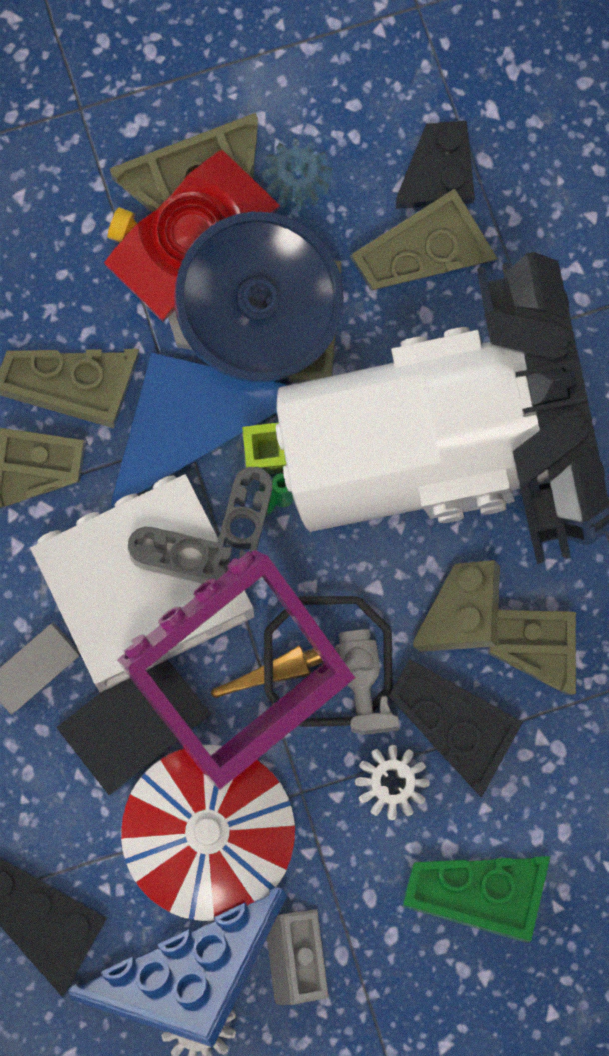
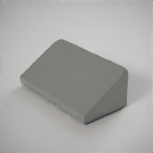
M317 909L278 914L267 936L275 1003L277 1005H294L329 998Z

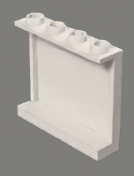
M186 474L178 478L174 475L165 477L153 485V490L140 496L137 494L127 495L115 503V508L99 514V512L89 513L76 522L77 526L62 533L60 530L49 532L38 539L37 545L30 548L99 692L130 678L117 659L124 654V650L133 644L131 640L139 635L145 634L147 636L159 626V619L167 611L177 606L182 608L195 598L193 593L202 584L141 569L131 561L127 548L128 539L136 529L144 526L218 543V537ZM147 539L144 545L137 544L136 547L140 548L142 557H148L151 551L164 553L165 560L163 563L170 564V550L173 543H167V551L156 549L152 539ZM186 548L179 553L177 561L182 567L193 569L201 563L202 555L194 548ZM228 565L220 566L225 569V573L230 570ZM245 591L147 669L254 618L253 606Z

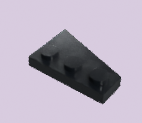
M0 857V927L55 990L64 997L108 917Z

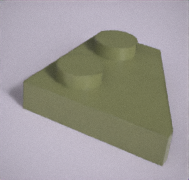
M498 610L497 645L488 647V654L566 695H575L576 612Z

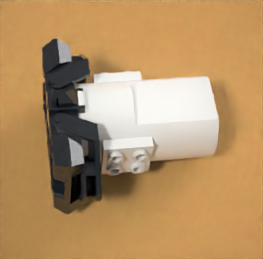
M536 252L526 253L512 268L510 261L503 263L504 278L489 281L485 268H477L490 342L482 343L478 330L470 331L467 327L448 330L444 332L443 338L427 341L426 337H413L402 341L401 347L392 348L394 363L288 385L278 389L277 414L279 424H276V434L281 450L284 449L287 465L283 466L285 483L288 491L292 492L300 518L309 532L424 509L430 519L438 518L439 523L461 520L464 518L463 512L480 509L481 514L498 513L507 509L506 503L515 502L513 490L517 489L521 490L537 565L545 562L542 542L558 539L561 555L563 558L568 559L571 558L568 540L583 545H590L609 530V499L605 484V470L599 456L569 313V299L564 290L558 260Z

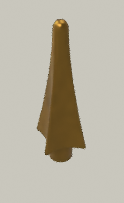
M298 645L273 660V682L309 676L311 674L310 667L324 662L314 648L303 652L302 647ZM264 665L242 677L214 688L211 691L212 697L218 698L236 691L264 685Z

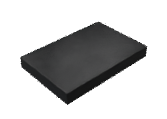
M169 660L146 670L191 731L211 716V713ZM131 678L100 692L56 727L109 796L178 742V739Z

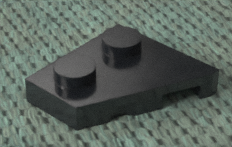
M467 120L427 123L396 196L395 208L427 207L453 189H456L464 204L473 203L475 194Z

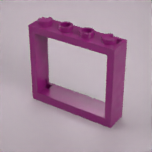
M255 550L251 553H246L240 559L234 558L228 565L230 570L219 579H210L201 584L193 593L195 598L182 608L177 606L167 611L159 619V626L147 636L142 634L132 639L131 642L133 644L124 650V654L117 659L118 663L207 779L219 790L355 679V676L270 558ZM263 577L324 663L215 753L210 755L146 672V669L259 578Z

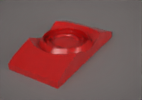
M221 149L188 174L166 201L138 222L108 256L104 264L164 322L175 311L174 290L177 273L183 258L194 241L210 226L227 217L247 212L276 213L280 209V205Z

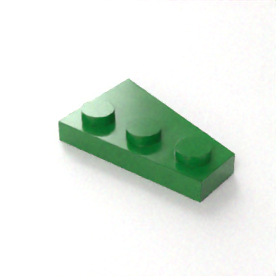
M551 856L524 859L497 858L495 860L414 862L402 907L529 943L532 940Z

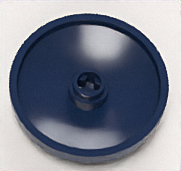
M240 213L220 220L210 226L194 241L187 251L179 267L175 282L174 305L176 317L184 338L190 347L206 364L216 371L231 378L247 382L281 380L311 365L332 342L343 312L342 280L337 264L328 248L320 238L301 223L275 213Z

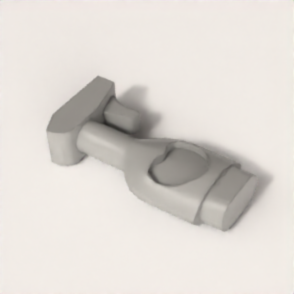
M362 629L339 633V644L335 645V650L355 676V679L347 685L354 693L356 716L353 717L350 723L351 732L367 735L398 731V716L393 715L390 711L387 697L381 698L380 714L373 713L370 689L379 676L380 666L376 640H371L370 630Z

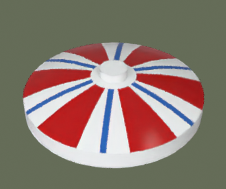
M203 745L210 755L222 747L219 745ZM180 749L167 755L143 774L128 798L121 826V841L125 861L140 889L153 902L168 912L180 917L200 921H215L214 917L243 903H246L248 906L270 894L269 891L276 888L288 868L295 840V823L290 801L281 783L265 765L258 760L254 761L219 790L207 779L185 749Z

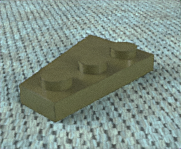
M456 189L445 194L349 256L370 291L498 259Z

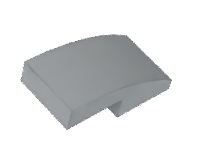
M54 622L0 667V703L11 715L81 655L76 646Z

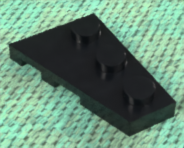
M409 659L389 698L482 798L523 722Z

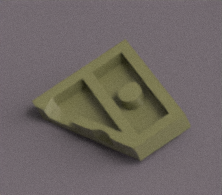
M0 428V508L79 483L86 441Z
M495 560L454 564L413 640V647L419 652L496 646L500 565Z

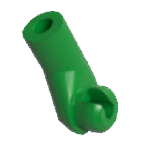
M279 473L272 479V496L267 514H271L276 506L288 507L294 501L292 492L287 489L284 473Z

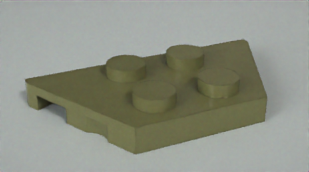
M256 113L111 167L109 170L112 179L151 213L170 197L188 174L221 149L253 179L258 117Z

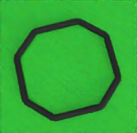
M358 596L298 597L303 605L356 604L384 632V689L372 701L374 712L380 706L381 698L388 697L393 689L392 631L390 626ZM286 609L266 627L264 632V691L267 698L273 703H276L281 698L273 691L272 633L290 616ZM353 717L307 718L298 726H351L350 723Z

